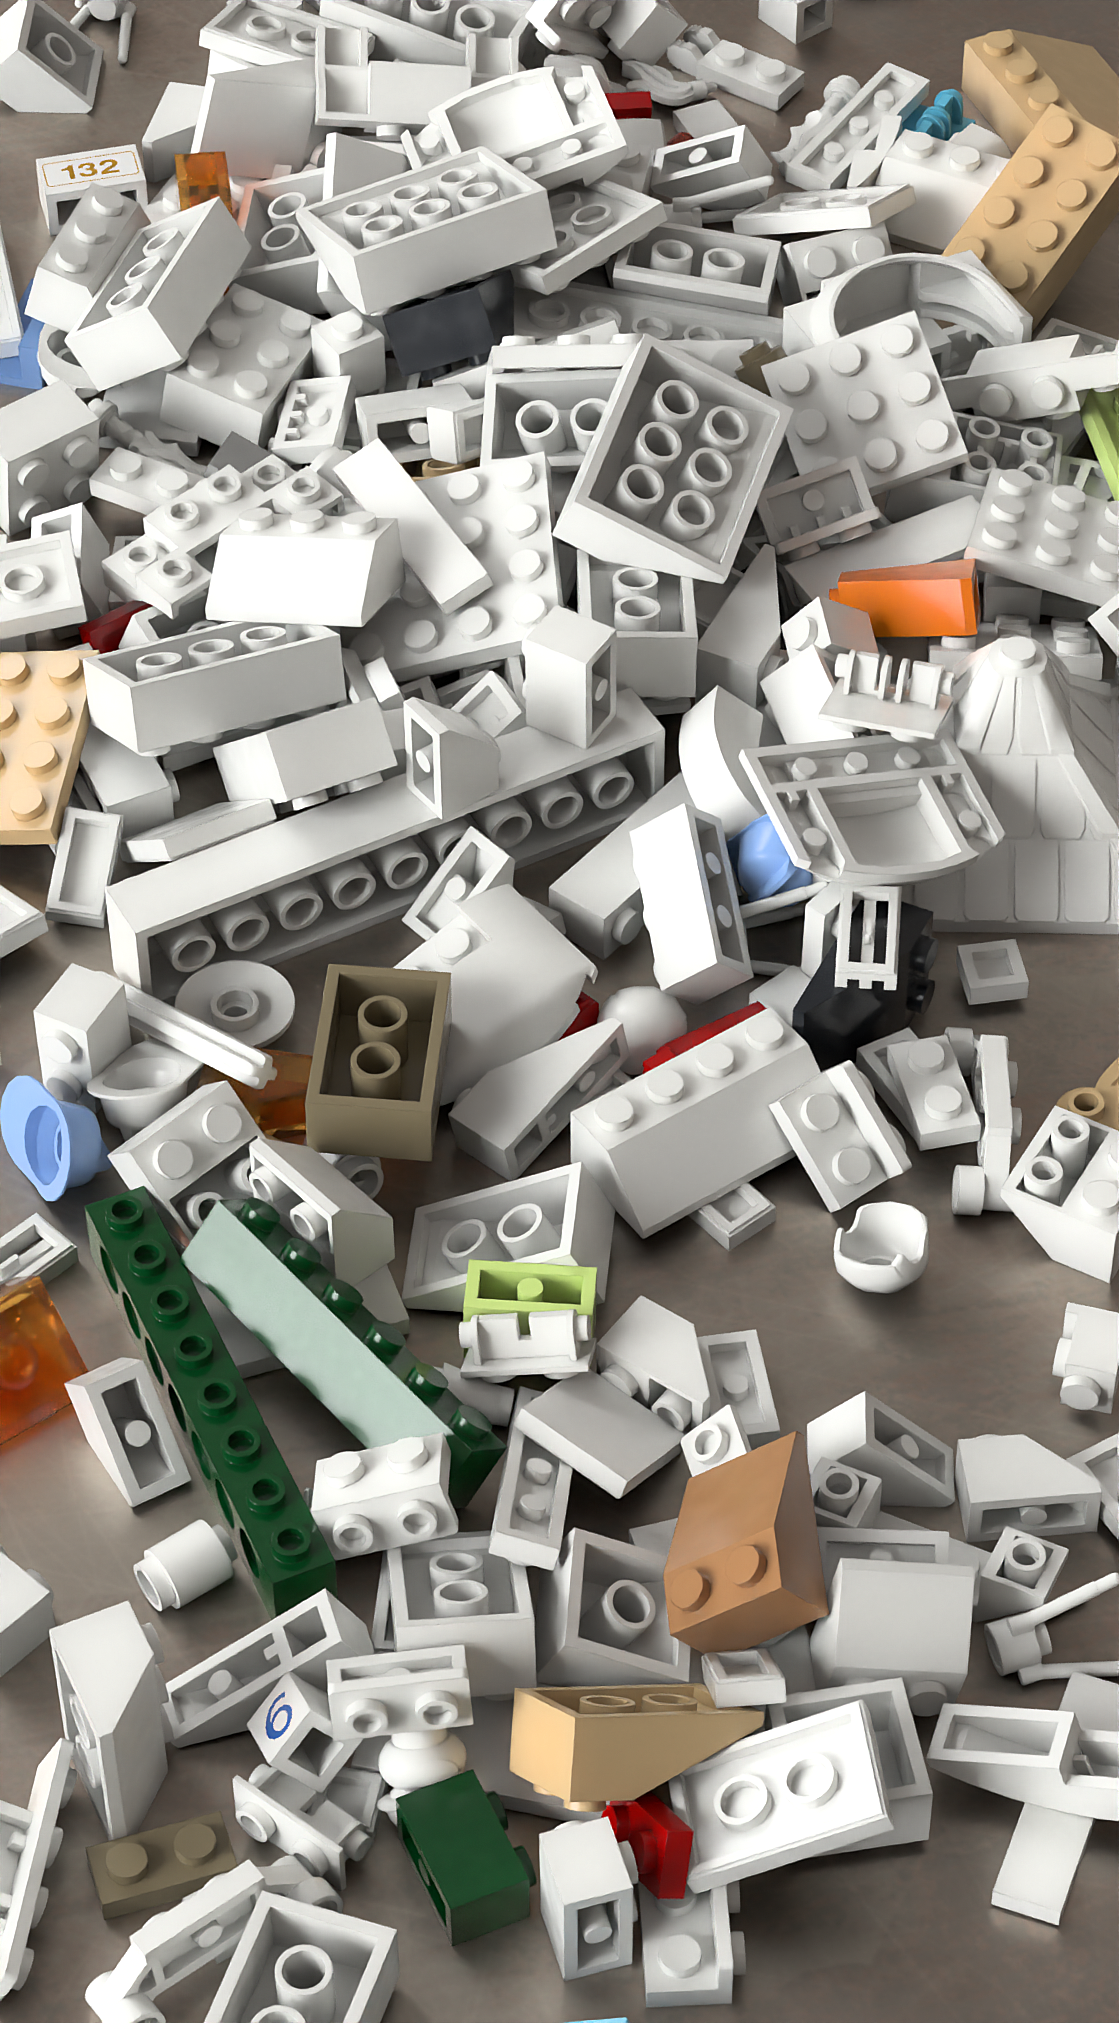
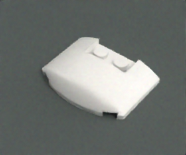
M581 65L583 77L557 76L555 67L552 66L522 71L488 81L454 96L428 112L431 123L414 139L410 136L408 129L400 136L412 170L484 145L540 184L547 191L582 178L585 187H587L617 165L629 153V150L593 67Z
M948 728L939 729L934 740L926 738L925 741L918 743L899 741L894 739L891 734L748 748L742 749L739 755V759L794 866L805 869L827 880L849 885L890 887L926 882L949 875L975 863L991 847L996 848L1006 835Z
M509 883L479 893L457 904L456 906L460 912L458 916L393 967L395 969L451 973L452 1023L440 1106L455 1102L465 1089L473 1088L488 1071L557 1042L580 1012L578 1004L575 1002L581 993L586 977L594 984L598 975L596 966Z

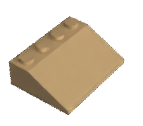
M1013 29L993 31L983 36L965 40L961 89L1014 154L1051 103L1119 138V77L1093 46Z

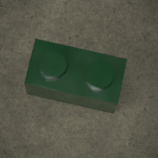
M473 1769L396 1798L398 1838L452 1947L530 1917L529 1888L537 1884L533 1864L522 1845L513 1848L505 1833L508 1830V1820L499 1796L495 1791L484 1792Z

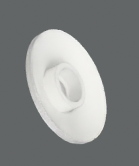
M228 960L208 965L192 974L180 987L175 999V1008L259 1049L274 1042L288 1029L295 1013V997L289 982L275 969L254 961Z

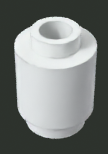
M199 1519L145 1550L144 1559L136 1563L133 1569L140 1588L156 1610L162 1611L171 1605L179 1609L233 1577L234 1572L231 1562L237 1559V1551L231 1538L219 1524L210 1527L204 1520Z

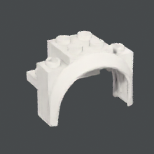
M971 249L948 257L928 253H902L875 259L847 270L841 275L822 280L821 292L816 298L784 307L782 347L787 356L915 310L939 377L945 369L951 368L954 376L967 374L978 350L1031 342L1033 317L996 280ZM933 319L956 323L957 325L941 329Z

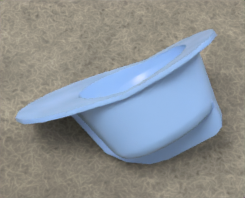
M768 814L752 821L746 828L726 842L728 854L739 885L748 894L750 902L813 884V873L794 866ZM796 902V903H793V904H790V905H787V906H783V907H790V906H793V905H795V904H797V903H799V902Z
M17 1076L8 1083L2 1097L0 1111L2 1136L7 1151L15 1164L36 1186L38 1192L46 1201H57L67 1188L85 1185L95 1177L97 1172L106 1171L111 1168L112 1163L107 1157L110 1152L101 1138L97 1118L89 1108L57 1100L42 1083L32 1076Z

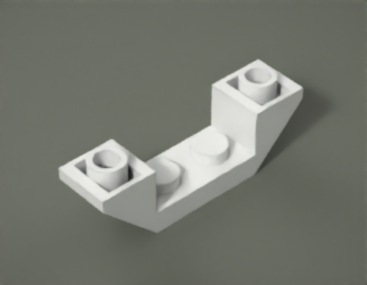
M823 1456L819 1459L810 1476L817 1527L932 1531L880 1511L881 1478ZM1009 1526L1005 1527L992 1553L949 1537V1565L974 1567L973 1622L1029 1611L1044 1605L1069 1553L1067 1548Z

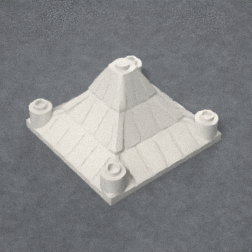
M1021 636L997 639L969 654L952 667L955 679L952 694L948 697H954V702L940 729L948 728L1006 835L996 848L991 847L978 861L959 871L922 883L892 887H902L901 901L934 912L932 932L1119 934V658L1117 657L1114 679L1094 680L1069 674V669L1060 658L1035 639ZM876 642L880 654L877 684L879 685L882 664L888 653L881 644ZM891 676L890 687H897L898 676ZM908 676L907 690H910L911 676ZM875 729L877 735L891 734V732Z

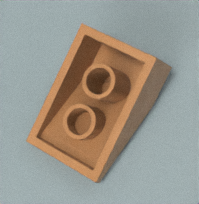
M794 1431L688 1479L663 1572L670 1635L703 1654L746 1650L829 1614L805 1437L798 1431Z

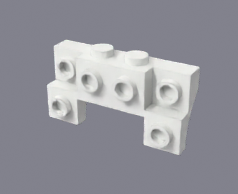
M318 24L316 28L315 79H317L315 125L364 128V132L376 133L378 140L391 142L401 141L400 136L407 129L410 135H418L431 123L428 112L440 104L488 81L518 73L519 36L492 38L476 37V34L469 33L466 38V66L370 61L368 65V27H361L360 30L325 28V25Z
M1080 334L978 350L966 375L954 376L952 368L945 369L940 376V380L953 412L974 411L977 417H988L996 421L1015 425L1027 418L1047 416V418L1053 420L1063 419L1081 410L1089 389L1093 388L1096 392H1108L1119 388V341L1112 352H1105L1104 345L1102 344L1096 345L1090 355H1085Z
M274 454L266 457L243 473L238 472L228 464L211 476L200 480L195 486L173 500L157 507L152 513L144 517L145 534L102 561L104 584L126 603L132 600L144 601L155 606L171 619L179 616V605L201 591L208 594L220 534L239 517L240 513L252 508H268L272 510L273 514L293 515L296 512L309 509L320 510L324 513L331 508L340 513L344 510V495L310 467L306 466L296 472Z

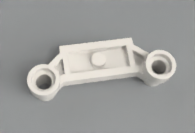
M946 1027L944 1035L948 1036L962 1076L968 1077L971 1074L974 1107L981 1123L980 1140L977 1141L978 1166L956 1165L952 1183L953 1214L980 1216L982 1210L1013 1212L1000 1197L1001 1187L1010 1175L1011 1144H1019L1022 1128L1021 1109L1011 1107V1098L1015 1097L1017 1090L1018 1067L1017 1062L1008 1061V1037L984 1034L974 1035L972 1028Z
M295 1856L282 1857L271 1866L255 1867L248 1859L230 1872L215 1876L206 1883L202 1890L171 1910L156 1914L145 1923L142 1929L129 1936L131 1946L114 1971L105 1972L93 1980L86 1990L85 1999L103 2021L102 2023H166L164 2015L152 2002L154 1998L240 1942L262 1890L338 1913L343 1911V1900L324 1878L313 1877Z

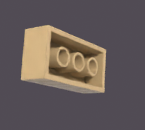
M1051 103L941 256L948 257L971 249L996 280L1033 317V332L1119 212V138Z

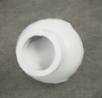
M447 1728L391 1734L392 1739L382 1749L379 1755L378 1766L383 1779L394 1788L389 1794L380 1798L377 1807L381 1811H386L389 1819L396 1826L397 1797L446 1780L465 1771L467 1752L463 1741L447 1730Z

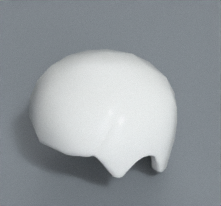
M632 986L618 990L615 995L608 997L597 1018V1024L611 1017L623 1023L630 1056L619 1069L630 1075H642L644 1070L642 1066L643 1061L655 1055L656 1050L667 1042L687 1034V1015L677 999L654 986Z
M892 1201L866 1204L858 1208L854 1224L850 1230L845 1232L844 1228L839 1227L837 1229L834 1242V1262L837 1272L858 1289L875 1293L897 1292L921 1277L926 1270L929 1261L927 1217L912 1205Z

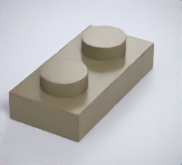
M221 1811L85 1847L87 1863L104 1920L182 1899L203 1888L215 1876L228 1873L238 1866Z

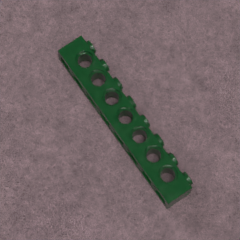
M142 1186L85 1205L91 1256L271 1620L323 1589H326L338 1599L335 1559L185 1265L179 1260L180 1256L145 1187Z

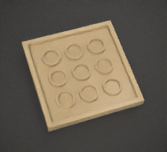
M99 650L0 652V845L58 843L65 809L68 806L90 724L83 658L99 655Z

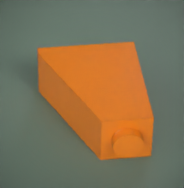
M975 559L841 572L838 579V588L829 589L830 600L868 612L874 637L977 635L981 609Z

